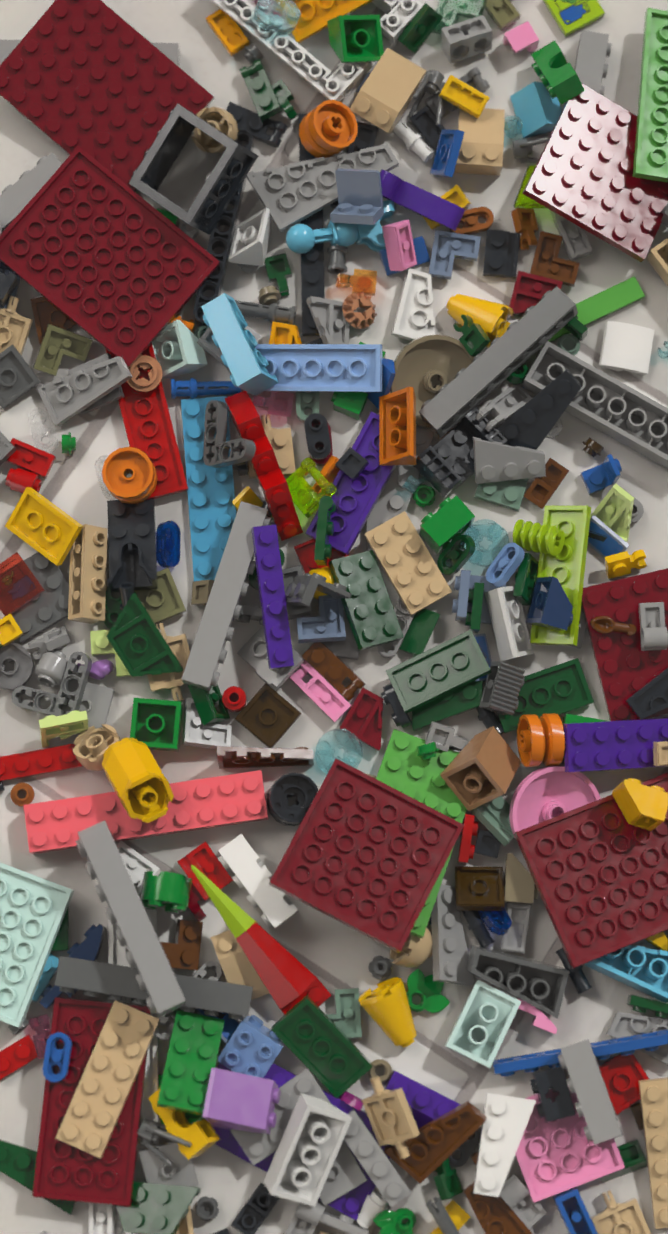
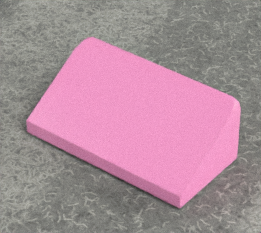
M409 220L383 226L382 231L390 270L404 271L417 265Z

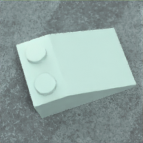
M477 980L444 1046L490 1068L521 1001Z

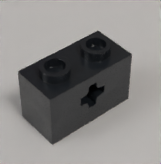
M562 1067L534 1073V1079L530 1080L533 1094H538L540 1103L536 1104L540 1119L544 1118L545 1123L574 1116L575 1111ZM549 1088H551L553 1092L558 1093V1096L554 1099L555 1102H552L550 1098L546 1099L545 1095L549 1092Z

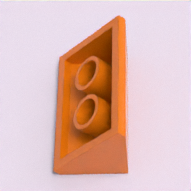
M407 387L379 397V465H416V396L413 387Z

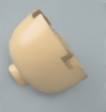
M206 107L196 114L234 140L237 139V122L228 111L219 107ZM197 127L194 129L192 139L203 152L218 154L226 150L224 145Z
M101 724L102 727L96 729L94 726H91L75 738L73 753L83 767L92 771L104 770L101 763L104 759L103 754L105 750L109 748V745L120 741V737L113 726Z
M426 927L423 938L409 934L400 953L390 949V959L394 960L392 963L405 968L418 967L433 954L431 932Z

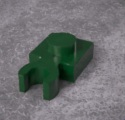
M462 314L461 318L464 320V325L454 323L453 326L457 332L463 334L459 339L470 356L475 357L491 340L479 324L473 323L470 316Z

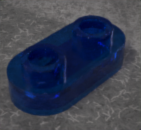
M174 521L162 522L157 527L156 559L163 568L175 567L180 561L181 532L179 526Z
M506 910L478 911L489 931L495 935L507 934L512 921Z

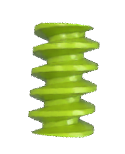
M519 519L513 529V543L518 544L526 551L557 556L563 549L565 533L563 530L558 532L556 526L549 528L548 524L541 526L538 522L533 524L531 521H526L525 523L524 520Z

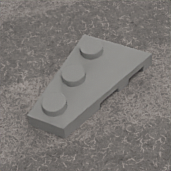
M473 437L475 482L477 484L546 476L545 454L543 451L520 446L514 447L504 445L501 442H489Z
M617 1012L607 1034L614 1038L667 1030L668 1019ZM668 1044L659 1045V1049L654 1051H645L644 1048L638 1049L668 1065Z

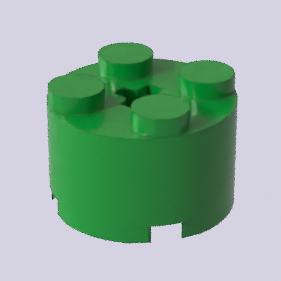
M145 871L140 897L144 909L155 910L156 907L165 908L164 912L178 914L179 911L184 912L189 904L192 878L186 879L187 876L165 871H160L158 876H153V871Z

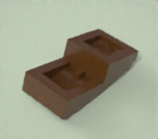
M549 458L545 464L546 476L536 477L524 494L526 499L541 509L545 507L570 471L552 458Z

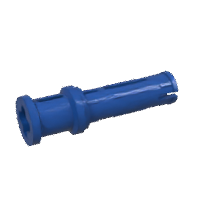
M171 378V399L176 397H190L194 399L197 398V395H235L241 392V388L235 387L232 381H197L194 378L176 381L175 378ZM209 387H228V389H208V388H209Z

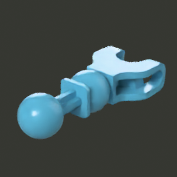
M383 201L384 215L374 225L331 223L330 220L327 228L312 230L305 224H296L288 230L286 243L290 250L298 254L310 251L316 243L329 241L331 246L337 244L348 247L356 242V245L364 244L371 250L380 252V250L386 248L380 220L393 215L396 210L393 201Z

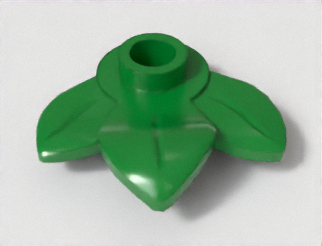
M416 969L409 975L407 980L409 991L406 994L411 1011L420 1012L425 1009L431 1013H436L449 1005L450 1001L440 994L444 982L433 981V974L424 977L420 969ZM414 995H418L421 998V1002L418 1005L412 1002Z
M399 1208L396 1211L384 1210L373 1221L381 1228L379 1234H413L412 1228L415 1226L416 1216L408 1208ZM404 1218H408L406 1223L401 1224Z

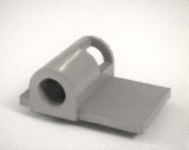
M263 626L237 652L243 660L256 670V674L274 690L279 688L304 662L302 656L292 648L294 666L269 669Z

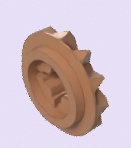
M354 292L347 296L343 302L342 311L344 318L354 328L364 329L374 323V318L377 316L375 313L376 305L372 304L371 297H366L364 292ZM358 307L365 308L363 313L354 312Z
M142 355L131 368L128 367L133 377L127 382L137 392L147 393L152 389H156L159 383L162 382L163 371L161 365L153 357ZM138 367L141 370L143 369V371L150 370V372L148 373L150 381L146 380L144 377L138 379V377L140 376Z

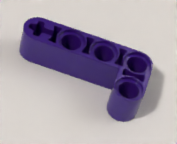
M381 169L380 178L383 198L456 231L465 209Z

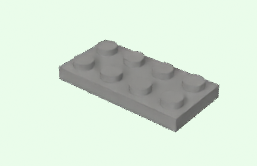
M308 1068L279 1087L281 1090L280 1101L275 1103L274 1113L277 1116L274 1128H271L270 1135L230 1129L253 1166L278 1149L301 1093L323 1099L331 1104Z

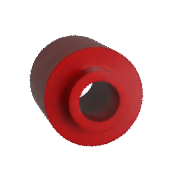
M11 468L7 474L5 485L10 487V490L22 494L26 487H31L39 493L42 480H39V474L21 468Z
M229 687L222 695L223 704L230 712H240L246 706V695L240 687ZM238 695L239 699L236 702H231L230 696Z

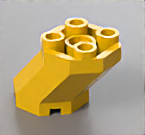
M128 737L109 745V748L103 754L104 759L101 764L108 781L114 788L130 818H138L143 822L150 823L166 815L168 811L167 805L169 801L172 802L174 795L168 780L164 777L148 746L135 738Z

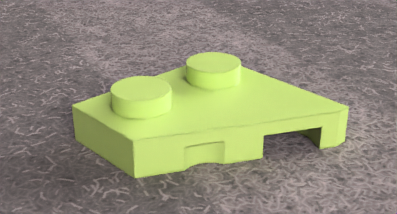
M615 484L593 511L590 518L593 515L596 516L624 541L628 542L634 497L618 484Z
M71 711L61 716L50 715L39 720L42 748L50 746L49 740L60 736V739L64 740L74 734L88 730L86 711Z

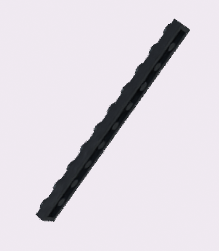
M299 114V125L302 118L307 114ZM299 136V162L316 159L317 157L310 154L302 145ZM323 209L300 221V224H305L312 230L322 229ZM324 242L314 244L310 251L301 254L302 336H320L307 304V298L310 296L324 298Z

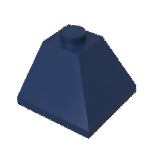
M556 577L537 578L525 623L554 630H567L573 621V607Z

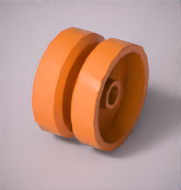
M336 100L323 101L304 116L299 125V136L302 145L310 154L317 158L336 156L354 142L358 132L355 115L349 107Z
M124 447L115 450L107 457L102 469L103 482L112 496L120 502L127 504L141 503L149 498L156 488L158 480L156 469L147 454L140 449ZM130 473L132 477L127 478L126 476Z
M546 713L542 714L540 718L535 714H526L520 717L517 728V746L523 766L538 767L542 762L546 766H559L562 763L565 750V736L562 721L558 714Z

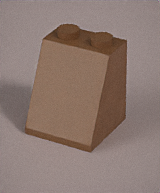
M492 726L476 734L440 776L467 810L471 811L504 795L521 761Z

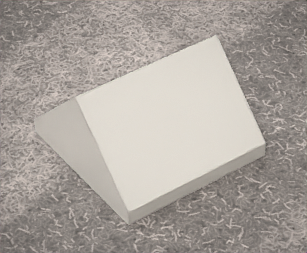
M266 207L236 226L228 261L237 264L264 266L271 234L270 209Z

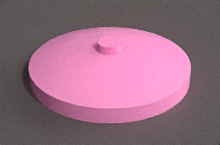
M547 766L532 772L519 784L511 800L509 820L513 834L601 799L598 790L583 773L565 772V766Z

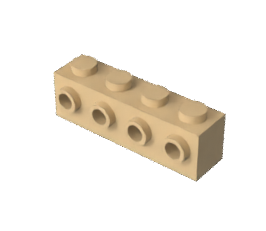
M83 524L82 530L70 549L68 620L89 624L105 621L107 528Z

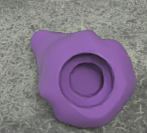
M107 659L95 661L92 663L89 676L102 680L105 678V675L110 674L114 670V665ZM80 663L77 664V665H78V669H79V666H81V665L84 666V664H80Z

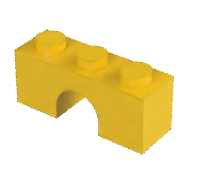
M160 1088L148 1098L154 1112L164 1122L167 1132L192 1144L191 1147H187L177 1143L180 1152L188 1160L201 1156L220 1140L211 1124L205 1119L191 1124L187 1121L184 1112L156 1106Z

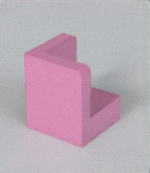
M527 21L504 33L503 43L505 46L510 44L514 53H518L526 48L530 53L537 49L539 39Z

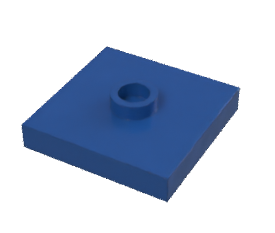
M460 130L441 131L430 172L431 175L453 177L465 132Z

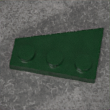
M473 681L412 711L413 731L431 725L432 721L438 723L449 717L478 708L484 691L483 681Z

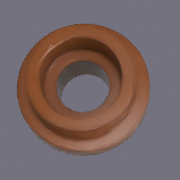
M22 782L12 788L10 795L16 805L23 807L26 804L32 803L35 792L31 785ZM21 790H25L27 793L23 799L18 797V793Z

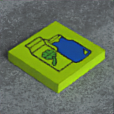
M543 0L565 37L598 20L605 14L597 0Z

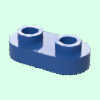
M57 1032L52 1034L46 1043L43 1075L51 1082L64 1080L69 1071L72 1040L65 1033ZM59 1040L64 1042V1047L61 1050L56 1047V1043ZM54 1065H58L60 1067V1072L58 1074L53 1073L52 1069Z

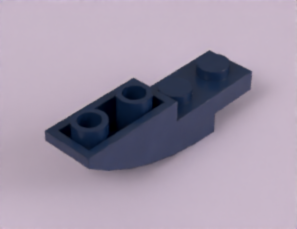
M93 924L84 934L86 939L81 944L76 942L68 950L69 957L97 961L104 939L105 927L102 924H99L97 927ZM50 984L41 993L43 998L40 1003L46 1009H49L54 1004L55 998H59L64 992L59 991L60 986L55 985L53 987ZM74 989V993H65L69 997H73L79 989Z

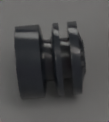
M302 773L283 775L272 785L267 794V807L270 815L275 821L284 826L300 825L318 792L317 785L310 777ZM293 795L296 796L297 799L295 800V802L297 803V805L293 804L289 806L287 804L289 801L287 796L290 798Z

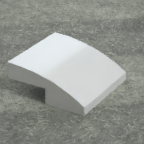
M606 321L599 366L615 371L626 370L639 375L648 374L654 330L633 324Z
M89 1202V1234H140L123 1231L116 1205Z

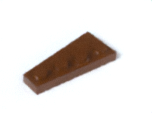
M217 746L219 769L314 766L313 750H308L307 747L284 749Z
M467 1101L418 1129L420 1133L418 1136L405 1141L410 1156L400 1159L396 1145H388L385 1147L384 1153L421 1184L486 1122L487 1117L472 1103Z
M474 1181L463 1190L485 1234H533L500 1195L495 1197L473 1193Z

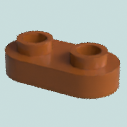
M487 207L465 210L460 221L464 227L457 228L456 231L449 230L452 233L466 235L484 232L491 228L494 215ZM484 218L486 222L483 224L479 223L478 219Z

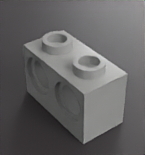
M484 15L441 28V46L449 62L453 63L492 50V29Z

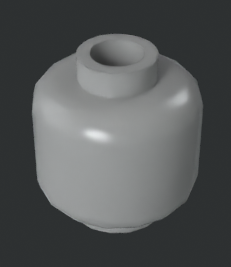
M54 650L53 653L46 652L42 655L35 668V673L38 676L37 680L48 687H54L62 683L68 663L65 659V654Z

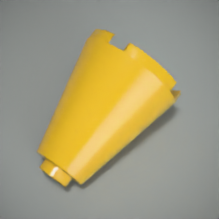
M457 294L455 297L451 296L446 305L448 314L462 326L464 325V320L461 318L462 314L470 316L473 323L481 326L491 340L486 346L488 348L495 338L501 337L507 332L510 322L507 321L508 315L513 316V309L507 305L462 294Z
M393 977L378 983V987L373 991L369 988L358 998L360 1005L395 1046L401 1045L404 1048L415 1041L414 1038L417 1033L404 982L401 978Z

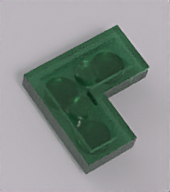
M439 0L436 12L443 19L432 33L441 35V28L457 24L459 16L471 19L481 16L487 0Z

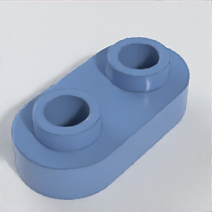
M516 543L505 545L487 569V581L495 587L505 585L524 559L525 553L523 548Z

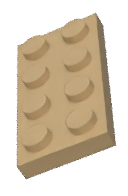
M405 511L364 534L411 616L452 593Z

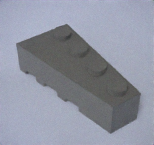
M475 945L471 946L466 966L469 972L558 1019L569 976L567 969Z

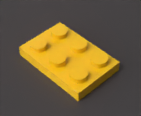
M26 487L5 527L56 566H60L68 555L83 525L36 490Z

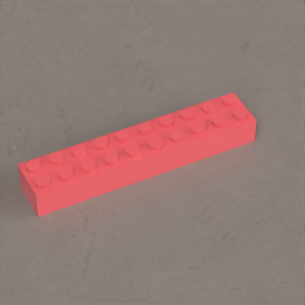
M258 770L170 783L169 785L174 797L172 802L169 801L167 805L168 811L166 815L150 823L143 822L138 818H130L116 792L24 805L29 853L38 854L77 848L78 832L102 821L106 822L114 842L269 820L262 771Z

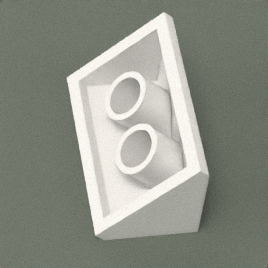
M515 586L500 587L485 592L500 661L535 654L533 644L530 643L529 626L525 623L526 614L524 606L513 596Z

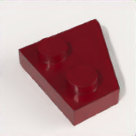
M518 271L509 305L513 309V315L525 313L529 307L537 305L541 301L542 296L547 291H552L556 286L561 290L563 282Z
M362 688L339 729L380 751L383 698Z

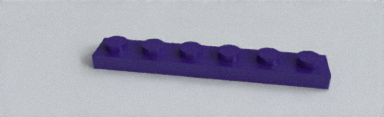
M277 526L252 527L269 669L294 666Z

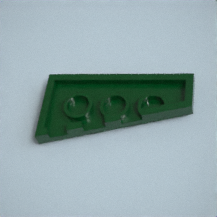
M0 1139V1171L33 1191L37 1151ZM44 1198L69 1215H72L76 1201Z

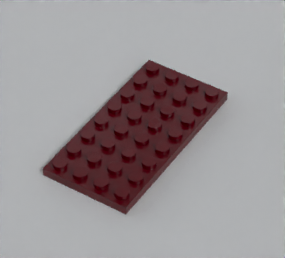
M55 998L51 1035L57 1032L67 1034L72 1040V1051L66 1078L60 1082L45 1080L32 1197L131 1206L138 1145L137 1134L140 1126L147 1053L102 1158L56 1139L113 1003ZM129 1005L151 1015L148 1006ZM59 1040L56 1043V1047L59 1050L63 1049L64 1042ZM58 1065L53 1066V1073L58 1074L60 1072Z

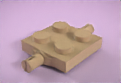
M10 296L7 309H0V353L13 344L22 355L33 320L20 316L15 312L20 299L14 296Z
M265 414L261 415L265 434L274 450L282 474L284 476L295 475L291 428H271V415L267 414L266 418ZM247 461L249 479H256L257 476L251 461Z
M160 623L161 634L185 670L190 655L186 634L175 637L166 636L164 624ZM184 670L178 673L147 675L151 691L168 689L171 690L174 701H178L176 693L178 694L179 701H183L180 687L185 684L182 682Z
M380 1076L374 1077L370 1081L375 1094L363 1099V1105L379 1146L387 1144L396 1145L400 1159H404L410 1156L405 1141L420 1134L403 1089L384 1090Z
M611 1190L601 1194L607 1208L603 1212L590 1217L597 1234H651L636 1198L624 1203H616Z

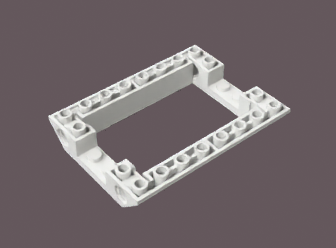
M211 0L328 100L340 101L348 97L363 81L366 74L371 72L378 63L340 62L338 68L332 74V71L247 0ZM418 0L372 1L373 4L385 13L380 19L384 52L387 48L392 50L399 42L397 38L422 8L423 4Z

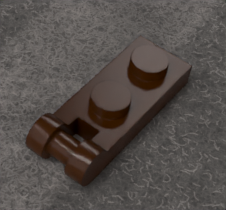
M314 642L302 655L348 701L354 697V693L358 688L362 689L366 684L322 642ZM346 677L352 681L347 687L342 684Z

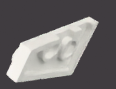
M411 268L407 270L392 336L413 341L423 336L435 335L431 274Z

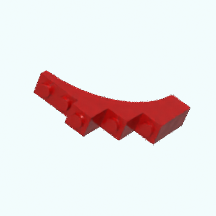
M247 391L225 398L230 416L240 438L252 440L255 443V455L250 461L274 523L277 526L281 541L303 533L287 481L279 468L260 416Z

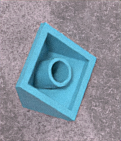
M532 82L510 96L523 138L553 131L562 109L556 97L554 99L551 98L542 82Z

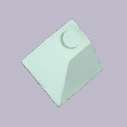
M175 320L168 324L152 342L156 360L160 363L163 371L162 380L192 373L207 365L204 349L197 343L199 339L180 320Z

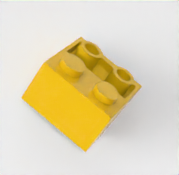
M628 778L624 779L613 789L612 795L628 824L652 831L665 820L668 808V793L664 792L663 788L659 786L648 787L642 785V782L637 779Z

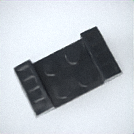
M476 407L466 414L462 422L433 447L430 445L418 455L416 465H413L443 498L475 473L473 437L489 442L496 441L504 445L507 444L508 440L496 428L490 432L485 429L488 422H490L486 417L480 421L475 418L480 412Z

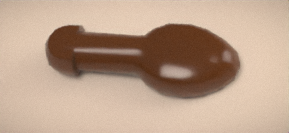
M598 616L591 620L593 629L603 634L615 631L631 636L637 631L635 625L614 622L613 619L607 616Z

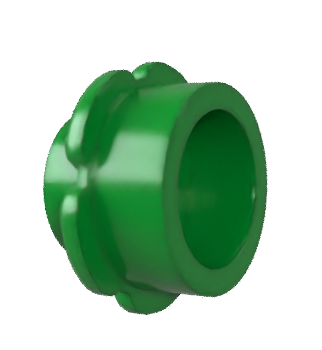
M69 432V435H62V453H69L71 455V451H76V437H71Z
M422 484L417 487V490L413 491V499L416 500L418 506L425 507L434 503L435 490L432 487Z
M435 742L418 746L419 754L417 756L422 755L423 760L436 757V751H439L440 748L437 749Z

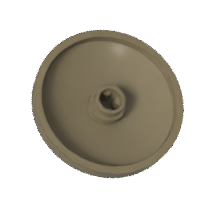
M427 335L417 338L407 344L395 358L396 374L390 392L413 387L416 396V424L430 428L420 416L421 406L427 400H432L443 385L451 383L461 369H466L473 363L472 361L475 357L470 356L459 340L449 336Z

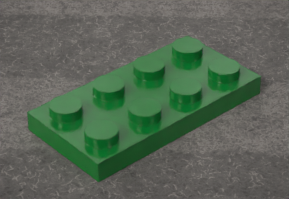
M177 1010L156 1106L203 1116L211 1068H215L225 1020Z

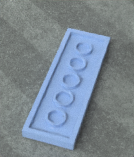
M258 344L255 347L267 359L269 366L266 367L268 373L272 376L275 375L279 382L265 391L382 392V344Z

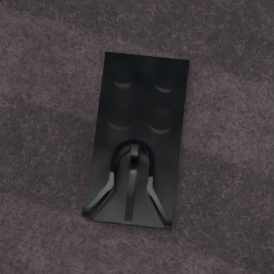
M154 498L135 504H127L119 500L107 501L110 576L107 580L111 592L120 591V584L125 582L134 583V590L158 589Z

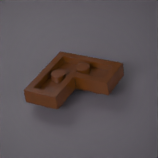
M540 231L530 274L562 281L563 285L574 287L580 263L558 258L563 237Z
M178 919L175 943L160 942L171 968L198 970L203 922Z

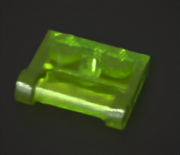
M310 457L305 458L301 462L300 467L286 479L293 502L307 518L319 509L321 497H332L337 491L336 486L332 482L327 481L315 467L316 463ZM310 474L322 488L319 494L304 478L306 475Z

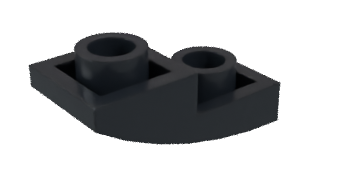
M260 1183L231 1226L241 1234H255L280 1197L271 1195L268 1188Z

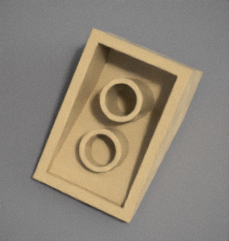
M387 48L358 92L350 110L387 133L393 132L427 71Z
M459 108L458 130L465 133L455 166V173L500 176L503 162L505 110L484 108L477 119Z
M228 930L212 936L211 940L227 982L253 986L251 1000L269 994V991L232 932Z

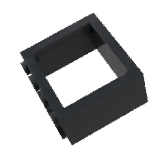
M177 103L175 108L169 113L163 128L158 131L152 146L146 151L143 161L133 172L129 184L188 225L210 235L252 168L258 155ZM197 127L224 145L226 150L189 210L185 211L157 190Z

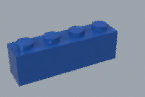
M576 1187L552 1196L569 1234H597Z

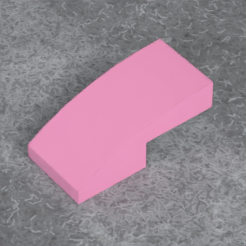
M516 997V999L521 1001L518 1009L534 1015L531 1025L556 1034L557 1028L545 1014L533 1005Z

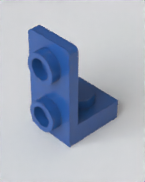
M609 454L602 464L581 472L580 475L589 495L604 490L607 486L616 484L621 475L622 468L618 459H614L612 454Z

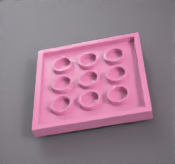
M549 1089L545 1097L555 1102L554 1099L558 1096V1093ZM570 1092L575 1115L545 1123L544 1118L540 1119L536 1104L540 1103L538 1094L525 1098L536 1100L515 1156L533 1203L625 1168L614 1139L594 1145L593 1140H587L583 1127L587 1126L584 1116L579 1117L575 1103L579 1102L576 1092L572 1094Z

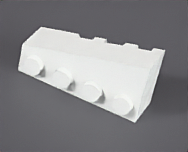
M242 834L219 850L221 856L218 860L226 870L230 867L236 874L232 879L240 889L242 887L247 889L249 895L246 898L254 908L257 906L261 908L264 914L260 917L268 927L273 925L277 929L299 912L287 894L269 885L273 877Z

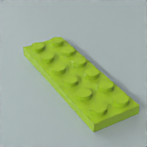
M545 505L543 524H548L549 528L556 526L558 532L563 530L565 541L562 551L557 556L540 552L537 578L556 577L559 580L573 607V621L567 630H554L532 625L531 644L577 646L591 507L588 505Z

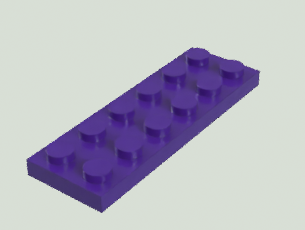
M374 412L370 413L352 446V449L365 458L369 464L354 481L339 470L326 496L332 498L336 505V511L331 515V521L334 522L333 536H329V544L332 545L333 549L347 556L396 465H379V415ZM318 511L305 533L315 540Z
M668 718L563 724L565 772L664 767L654 766L653 742L668 741Z

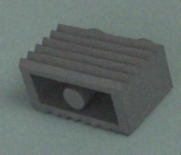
M491 661L490 670L492 673L487 676L479 707L500 715H513L519 704L517 697L524 685L525 678L523 674L525 670L502 661Z

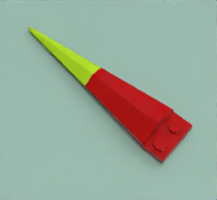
M191 865V869L284 1015L306 995L318 1007L332 996L309 969L201 871Z

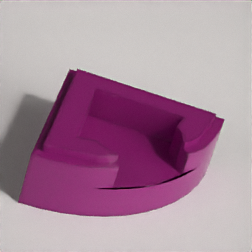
M348 1091L339 1096V1099L359 1111L363 1106L361 1098Z

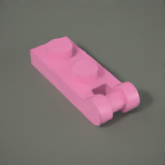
M304 660L300 665L301 667L296 672H293L289 679L335 723L351 707V704ZM309 674L312 679L306 684L302 679Z

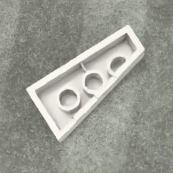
M491 1093L486 1094L484 1115L487 1118L486 1122L482 1124L473 1193L499 1197L536 1100Z

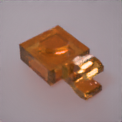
M354 269L353 275L338 274L336 287H352V293L364 292V295L375 296L377 271Z

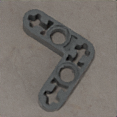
M217 400L209 401L205 409L204 463L210 467L221 468L250 461L255 455V443L244 438L226 441L227 405Z
M75 652L69 657L58 695L26 686H19L12 693L13 703L24 709L55 716L66 715L62 707L67 705L72 707L71 711H79L92 667L91 658L83 652ZM82 657L85 664L84 666H79L78 669V665L75 662L76 660H81ZM72 671L76 673L78 671V673L82 674V676L79 677L76 675H72ZM77 679L79 688L75 692H70L68 690L69 682ZM25 693L33 697V702L28 700L22 701L19 699L20 694ZM67 694L69 696L75 697V700H69L65 697V695ZM48 696L51 704L47 709H42L40 707V700Z

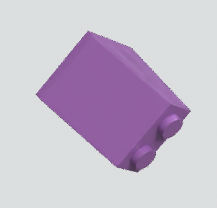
M211 1068L203 1118L213 1127L270 1135L271 1128H274L277 1116L274 1113L275 1103L280 1101L281 1090L274 1080Z

